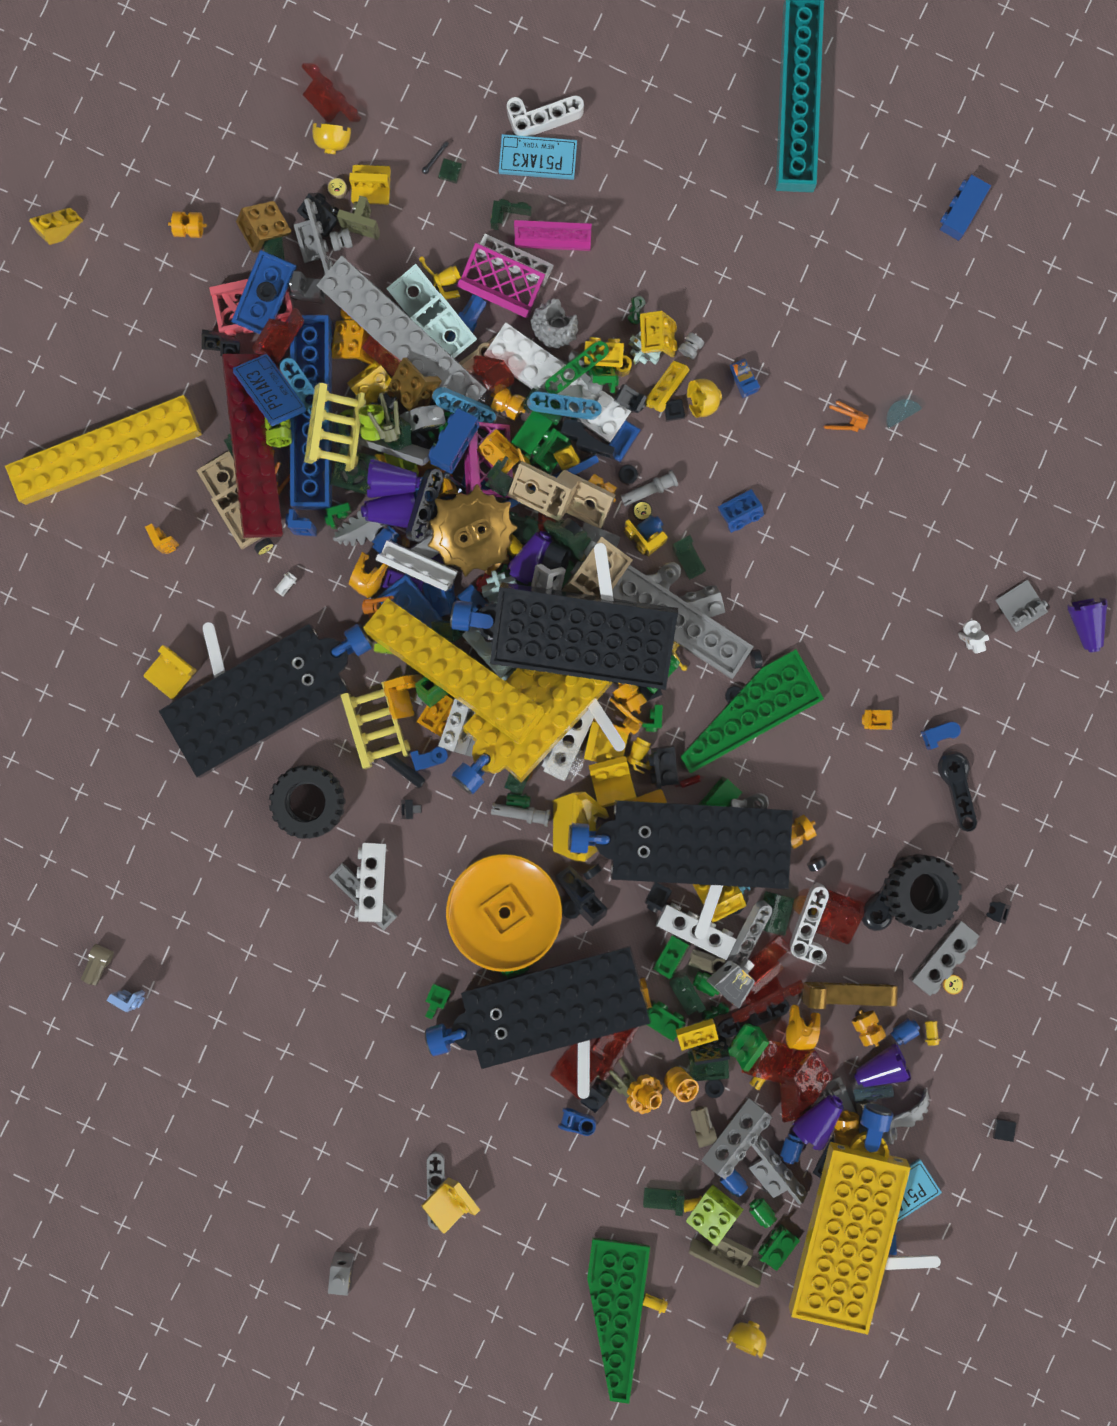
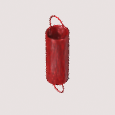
M696 775L680 781V786L684 788L701 782L700 776Z

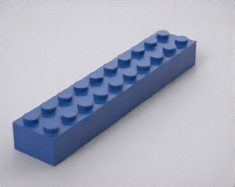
M290 315V358L297 363L314 389L319 383L328 384L327 391L332 394V321L329 315ZM294 365L290 366L292 376L296 375L292 369ZM303 379L295 381L296 388L301 389L305 386ZM308 395L305 402L312 405L314 395ZM325 402L329 413H332V402ZM307 409L306 412L290 418L292 443L290 444V506L294 510H326L332 507V460L319 458L312 464L304 462L311 417ZM332 421L322 425L321 429L332 433ZM320 440L319 448L323 451L332 452V441Z

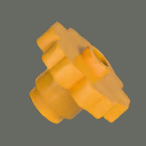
M648 1074L640 1075L637 1078V1082H632L627 1090L629 1097L626 1102L629 1108L640 1114L649 1113L651 1109L659 1108L662 1103V1094L659 1092L663 1088L660 1081Z

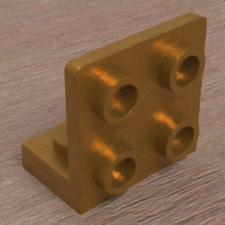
M274 201L244 207L241 209L236 220L253 253L259 252L266 240L291 234V229Z
M402 358L388 388L404 407L410 411L418 407L429 406L433 399L432 394L439 388L442 380L438 376L424 377L408 358Z

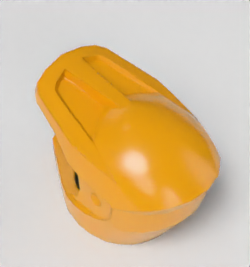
M362 552L351 574L349 585L359 594L370 598L379 590L388 565L383 563L379 569L374 567L368 574L364 568L365 561L369 559V555Z
M791 1005L789 1023L786 1029V1042L789 1048L797 1050L815 1048L820 1035L819 1013H812V1020L806 1026L803 1018L800 1017L799 1006Z

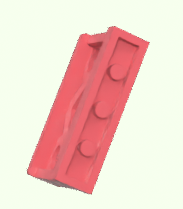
M248 279L209 287L219 333L232 337L242 332L245 334L253 333V331L237 324L227 325L224 322V318L229 312L233 311L235 313L238 303L235 304L234 302L239 301L235 299V296L242 295ZM289 287L282 302L286 305V311L283 314L277 315L273 325H289L290 315H295ZM219 299H224L229 307L221 311ZM234 313L230 315L229 320L233 318Z

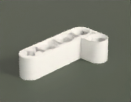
M571 96L526 112L524 103L520 98L513 97L507 102L508 118L513 132L517 136L530 137L580 119L584 112V102L579 96ZM513 107L520 108L517 112H513L511 109ZM560 112L562 113V115L556 117L553 115V113ZM538 118L544 119V122L537 123L535 120ZM521 124L526 126V128L522 130L517 127Z
M820 883L811 886L789 944L790 950L795 957L818 965L825 962L827 954L822 945L812 940L829 898L827 889ZM821 890L823 895H819L817 898L815 892ZM810 908H817L815 915L810 916L807 914ZM805 925L811 927L808 933H802L801 928ZM801 943L804 945V948L801 951H795L794 946ZM815 950L822 951L821 956L818 958H814L812 953Z

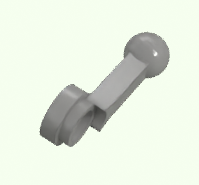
M571 351V353L568 356V362L570 363L580 354L575 351ZM581 357L579 364L583 368L585 366L584 357ZM588 371L580 377L588 385V390L592 394H598L602 391L603 385L592 383Z

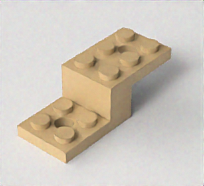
M228 451L196 471L213 497L211 499L238 545L241 549H244L260 538H243L234 458L231 452ZM221 473L228 474L226 482H219L218 477Z
M523 461L519 463L507 495L557 521H560L564 514L568 513L600 529L615 498V494L566 470H563L556 478ZM528 483H532L536 487V491L530 490ZM592 500L595 503V507H589L586 501Z
M601 537L597 543H603L606 546L613 590L633 559ZM594 547L561 591L601 597Z

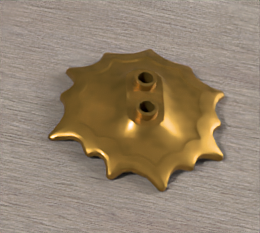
M478 484L474 486L469 494L458 493L451 500L435 499L438 513L429 522L433 532L432 538L427 545L439 552L446 566H458L464 576L467 577L474 569L486 571L491 565L510 563L507 556V549L512 544L510 535L518 529L510 521L509 511L511 502H498L494 495L484 494ZM478 527H485V531L479 532ZM461 535H466L468 539L461 540L460 537Z

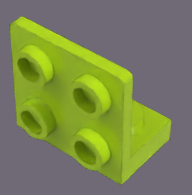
M712 1185L686 1222L711 1243L718 1246L744 1209Z

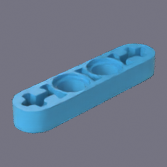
M286 358L281 362L280 370L311 415L312 405L307 404L305 399L308 395H314V388L297 363L291 358ZM287 364H289L290 366L294 365L292 369L296 375L292 376L291 373L288 370H286ZM298 379L305 381V386L301 389L295 387V381ZM322 421V425L327 424L329 421Z
M439 387L432 394L436 405L455 413L457 408L467 412L470 407L475 406L476 409L469 414L477 417L479 422L493 423L496 419V415L490 406L448 388ZM461 400L460 405L453 406L455 401Z
M533 392L527 400V405L532 411L594 420L602 411L600 403L595 400L551 393ZM535 398L540 402L538 405L533 401ZM551 400H557L560 408H553L550 404ZM570 403L577 404V412L570 410ZM591 406L593 407V410H596L594 414H592L591 410H589Z

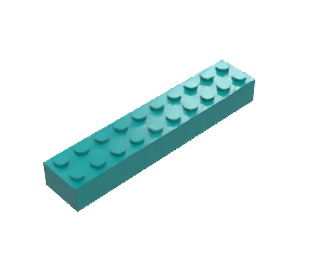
M785 0L783 4L776 191L813 193L817 185L824 0Z

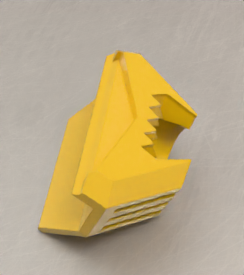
M573 792L553 800V851L575 861L585 862L598 851L595 846H588L587 853H570V850H568L569 825L572 823L589 824V831H596L597 817L607 819L609 817L607 810L586 792Z

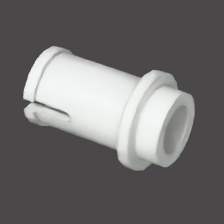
M290 572L284 574L285 577L274 588L283 597L290 587L296 584L297 578Z

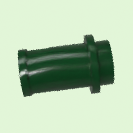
M527 793L525 795L507 794L508 801H506V805L523 806V808L530 807L531 796L527 795Z

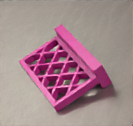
M514 220L515 247L590 251L592 224Z
M475 243L457 287L528 318L546 274ZM478 248L485 251L488 258L479 263L475 256ZM501 258L505 267L495 271L491 260ZM489 261L492 273L483 276L479 265ZM516 265L520 267L522 275L513 279L509 268ZM477 267L480 278L475 280L468 278L469 270ZM506 270L510 280L500 284L496 273ZM532 273L540 276L537 284L530 287L526 276ZM494 274L497 286L490 288L486 285L484 278ZM524 278L527 288L518 292L514 281ZM511 282L515 293L508 296L504 294L501 286ZM527 290L531 296L528 305L521 302L519 297L520 293Z
M479 422V428L484 429L488 433L487 436L495 429L505 430V438L511 442L510 425ZM477 431L464 452L466 494L471 493L476 484L481 488V482L485 480L492 488L490 490H482L484 494L510 498L507 495L513 482V470L511 468L503 476L477 451V448L486 439V437L483 439ZM482 462L491 469L487 474L480 470L479 465ZM492 471L500 478L496 484L488 477ZM503 481L508 486V492L502 491L497 485Z

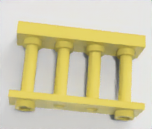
M319 383L314 389L304 462L312 464L319 458L346 463L345 471L349 472L358 464L356 453L361 424L358 410L366 405L365 393L361 392L353 399L331 394L327 391L328 384ZM331 401L353 406V418L326 412L324 410L325 402ZM328 420L351 425L350 437L324 431V429H321L322 421ZM326 439L349 444L348 454L346 456L323 451L319 448V441Z
M381 682L383 689L358 697H351L349 693L341 695L363 769L372 767L371 762H374L375 759L400 751L406 757L409 756L408 751L411 750L408 740H404L398 719H393V717L394 726L368 734L362 733L360 726L363 723L390 715L389 702L384 693L383 682ZM386 697L387 708L361 716L356 714L355 707L358 704ZM397 733L400 744L374 752L367 750L366 744L369 743L368 741Z

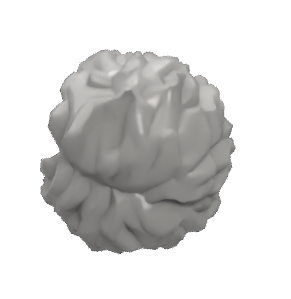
M549 299L545 304H541L535 309L531 319V326L533 331H535V337H538L541 342L543 341L545 346L548 348H560V346L569 345L571 341L577 339L575 336L578 333L576 314L565 316V310L561 307L559 299Z

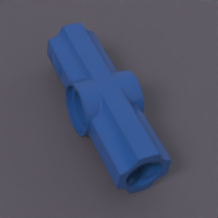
M473 294L464 310L458 314L472 333L477 326L478 318L487 305V302ZM453 331L449 333L446 341L452 342L455 340L456 335Z

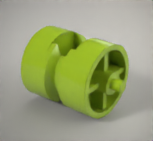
M365 405L358 410L359 420L362 424L360 427L361 437L369 441L380 440L379 433L368 416V412L372 413L380 428L383 429L382 426L385 424L382 421L384 419V409L380 405Z
M265 418V428L267 429L266 443L269 446L278 448L290 445L292 443L290 419L271 426Z

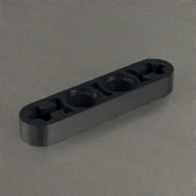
M427 469L423 475L406 529V536L410 541H422L426 535L436 504L435 499L438 498L443 482V473L439 469ZM426 491H429L431 495L428 501L425 500ZM421 509L425 512L423 519L419 518V511Z
M782 997L774 998L720 1021L718 1031L725 1038L733 1037L743 1027L739 1023L742 1016L750 1018V1025L759 1026L787 1014L790 1008L789 1003ZM777 1002H781L782 1004L785 1003V1006H783V1011H780L779 1009L773 1010L775 1015H772L771 1010L768 1007L769 1005H771L772 1008H775L778 1006ZM766 1009L768 1016L765 1019L758 1018V1010ZM736 1019V1024L740 1029L736 1030V1027L730 1028V1033L722 1031L724 1024L728 1026L734 1025L732 1020Z

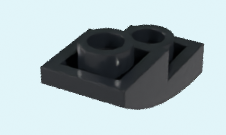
M202 329V349L220 351V356L223 354H240V340L223 333Z

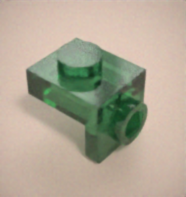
M509 773L504 788L522 795L530 774L521 783Z

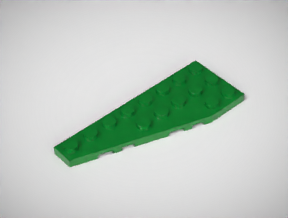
M797 649L761 668L683 753L681 759L689 773L700 769L824 700Z
M592 1237L587 1280L609 1398L612 1402L629 1404L650 1245Z

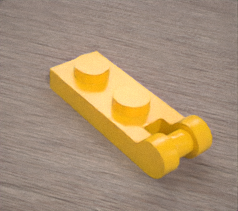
M673 360L647 396L645 406L654 408L658 412H663L666 408V402L690 371L688 366Z

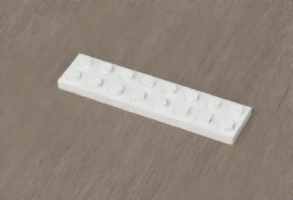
M506 322L484 353L485 357L535 392L548 393L545 389L546 381L566 366V364ZM567 368L564 371V377L568 380L574 378V370ZM560 374L557 375L559 378L557 382L550 381V390L554 389L557 391V386L561 382L563 386L567 384L562 380ZM579 377L557 395L599 402L602 411L596 419H577H580L585 427L610 443L631 411L614 402V398L604 391L592 394L588 390V385ZM551 400L552 402L560 406L557 400ZM569 404L570 410L574 412L578 411L577 404ZM592 406L589 408L591 413L594 414L596 410H593Z

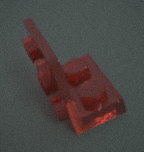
M828 890L829 898L816 933L845 944H850L864 916V902Z
M768 1039L770 1043L749 1072L744 1070L741 1072L784 1084L793 1048H789L787 1044Z
M577 1043L573 1044L553 1066L550 1075L580 1100L581 1098L578 1096ZM590 1051V1084L606 1066V1063L592 1051Z
M796 1049L777 1074L781 1080L795 1083L808 1104L811 1105L814 1104L833 1078L815 1049Z

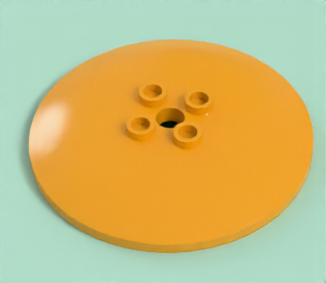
M494 855L473 863L457 878L448 896L446 920L454 944L471 962L493 971H515L538 961L554 944L561 926L562 905L554 882L537 864L515 855ZM507 907L510 910L508 918L500 916L501 908Z

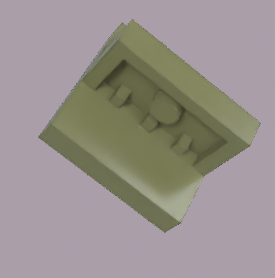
M359 196L358 202H354L353 213L339 209L337 218L342 230L348 228L349 232L376 240L379 239L380 231L377 222L369 218L371 208L366 197Z

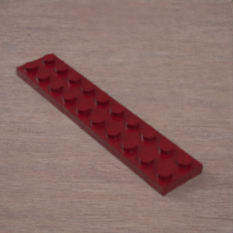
M223 354L222 363L243 538L282 537L283 531L273 448L266 443L267 429L265 428V416L233 373L234 367L258 358L261 354Z

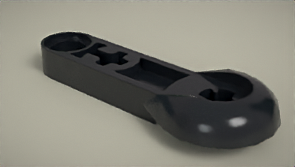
M949 751L939 759L938 772L949 787L959 828L963 831L971 832L977 826V819L967 782L970 763L964 754L958 751ZM953 761L954 764H958V768L955 769L956 772L954 773L953 770L949 769ZM961 799L967 802L964 808L965 812L970 811V815L964 814L960 816V813H964L963 808L958 806L961 803ZM967 817L972 820V826L968 829L962 823Z
M902 856L898 860L903 861V857L906 856ZM885 883L879 893L867 901L861 910L863 924L873 931H881L887 928L893 919V916L888 912L890 907L885 906L884 899H887L886 895H883V889H886ZM878 910H880L881 912L879 914H881V918H876L874 920V915H872L873 911L877 912Z

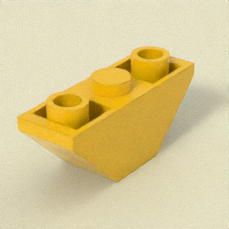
M66 208L30 218L29 222L35 231L49 245L64 241L83 219L71 208Z

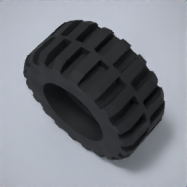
M301 765L288 769L286 773L281 774L277 778L278 781L272 786V794L269 795V800H271L269 810L273 813L272 818L274 822H277L279 824L278 827L286 831L288 835L300 839L316 838L333 830L334 826L340 822V818L345 811L344 804H346V798H344L343 794L345 792L343 787L340 786L338 778H335L330 771L319 766ZM302 784L316 785L325 796L323 812L312 820H304L297 817L290 806L292 792Z
M921 854L908 855L903 857V861L898 860L894 863L896 867L889 869V878L884 880L886 889H883V895H886L887 898L884 899L885 906L890 907L888 912L891 916H895V920L899 923L919 930H934L937 926L942 927L946 925L945 920L951 921L954 917L953 912L958 911L960 907L957 905L958 901L962 900V895L959 894L962 886L961 883L957 882L959 880L958 874L952 872L954 868L950 864H946L941 858ZM927 874L934 884V897L927 907L917 910L910 899V888L918 876Z

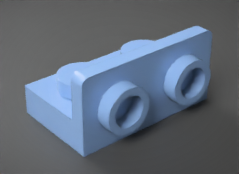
M126 990L111 993L106 1001L125 1012H129L137 1007H141L145 1000L143 997L145 991L141 990L134 994Z

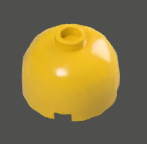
M313 123V140L319 148L325 149L324 153L336 154V151L347 147L350 141L351 128L347 127V131H344L343 126L321 124V128H319L317 123Z
M695 379L689 382L687 398L692 400L693 405L688 404L692 414L696 418L707 417L718 409L722 393L713 381Z
M750 1320L748 1324L743 1322L737 1323L732 1327L726 1339L729 1344L733 1342L737 1344L736 1348L755 1357L757 1354L759 1358H762L766 1348V1337L759 1330L760 1325Z

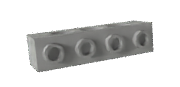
M956 920L908 979L929 996L936 994L941 988L940 984L942 981L948 979L953 974L952 969L956 964L959 965L966 957L965 953L977 945L979 935L962 921ZM960 939L961 946L960 948L955 949L954 942L955 940ZM944 954H948L949 961L943 964L941 958ZM932 969H936V977L930 979L929 972Z
M748 1099L701 1161L717 1175L726 1179L733 1173L737 1163L745 1157L750 1146L756 1143L760 1133L769 1126L770 1120L773 1117L751 1099ZM753 1121L752 1126L748 1128V1124ZM741 1136L740 1141L736 1143L737 1138ZM729 1152L728 1157L724 1159L725 1154Z

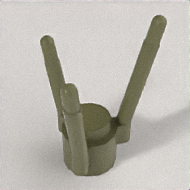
M380 393L379 396L386 419V424L382 426L383 429L380 428L371 412H368V416L377 429L380 439L384 438L385 442H392L399 439V434H401L398 403L396 400L394 401V425L390 421L383 393Z
M616 1051L615 1055L628 1078L623 1077L621 1079L610 1070L609 1073L618 1082L616 1085L591 1068L590 1072L617 1090L620 1095L623 1093L627 1098L629 1097L627 1090L636 1079L631 1075L619 1052Z

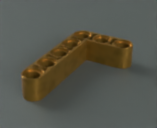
M803 982V1003L812 1009H826V1004L897 1006L898 986Z

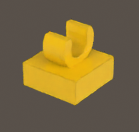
M572 445L553 454L562 471L580 463V459Z

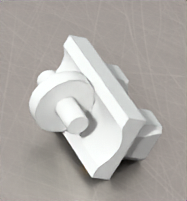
M967 621L963 626L964 633H958L959 638L966 642V647L973 649L975 654L986 651L984 641L989 640L988 634L981 630V626L977 621Z

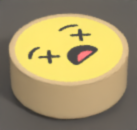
M340 178L332 179L328 183L329 194L335 199L343 198L347 193L346 183Z

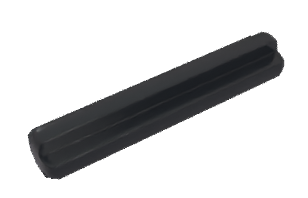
M394 754L380 758L417 788H421L426 780Z

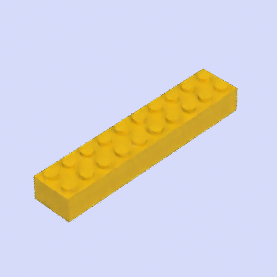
M182 395L5 465L18 501L27 505L202 435L189 400Z
M389 598L383 602L363 627L370 638L520 745L544 715L543 708Z

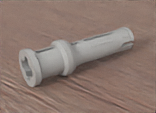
M670 470L668 474L659 478L654 477L652 482L620 496L626 507L656 492L663 493L667 488L678 486V482L673 471Z
M496 803L492 804L491 815L527 820L528 824L533 822L544 824L545 827H548L550 810L548 809L547 811L536 810L534 807L525 809Z

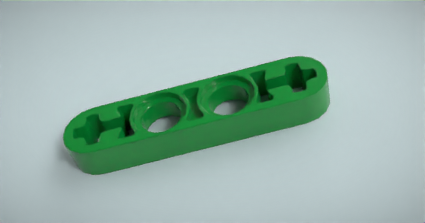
M598 341L591 345L546 381V391L551 394L560 393L604 359L609 353L608 345L603 341ZM597 345L600 347L605 346L603 350L605 354H597L595 356L597 361L594 362L592 356L587 352L591 350L593 354L597 350ZM583 356L590 359V365L587 368H583L579 364V360ZM567 368H571L575 372V376L571 380L564 377V371ZM560 374L562 380L567 384L563 386L561 382L557 386V391L554 389L550 390V381L557 382L559 380L557 375Z

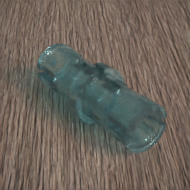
M892 1085L870 1086V1088L853 1089L855 1102L864 1100L877 1101V1099L894 1097Z

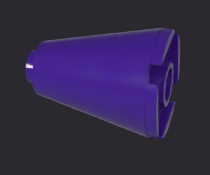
M370 459L367 479L370 489H367V497L376 498L413 493L416 491V488H420V477H417L416 472L376 459Z
M406 493L383 496L365 501L364 505L361 506V515L365 517L366 521L407 528L415 504L414 494Z
M545 531L536 532L508 564L506 569L511 570L509 574L524 584L528 585L529 582H532L535 566L542 564L546 549L553 542L550 538L551 535Z
M1094 598L1072 602V606L1067 605L1082 646L1088 652L1100 651V648L1104 646L1108 604L1106 598H1099L1100 602H1095Z
M896 1043L890 1045L856 1069L857 1073L854 1074L858 1085L862 1084L863 1087L912 1080L910 1071L905 1064V1058Z
M835 1095L825 1097L794 1120L792 1125H795L793 1127L795 1134L806 1145L810 1142L814 1145L813 1149L823 1150L843 1111L842 1100Z

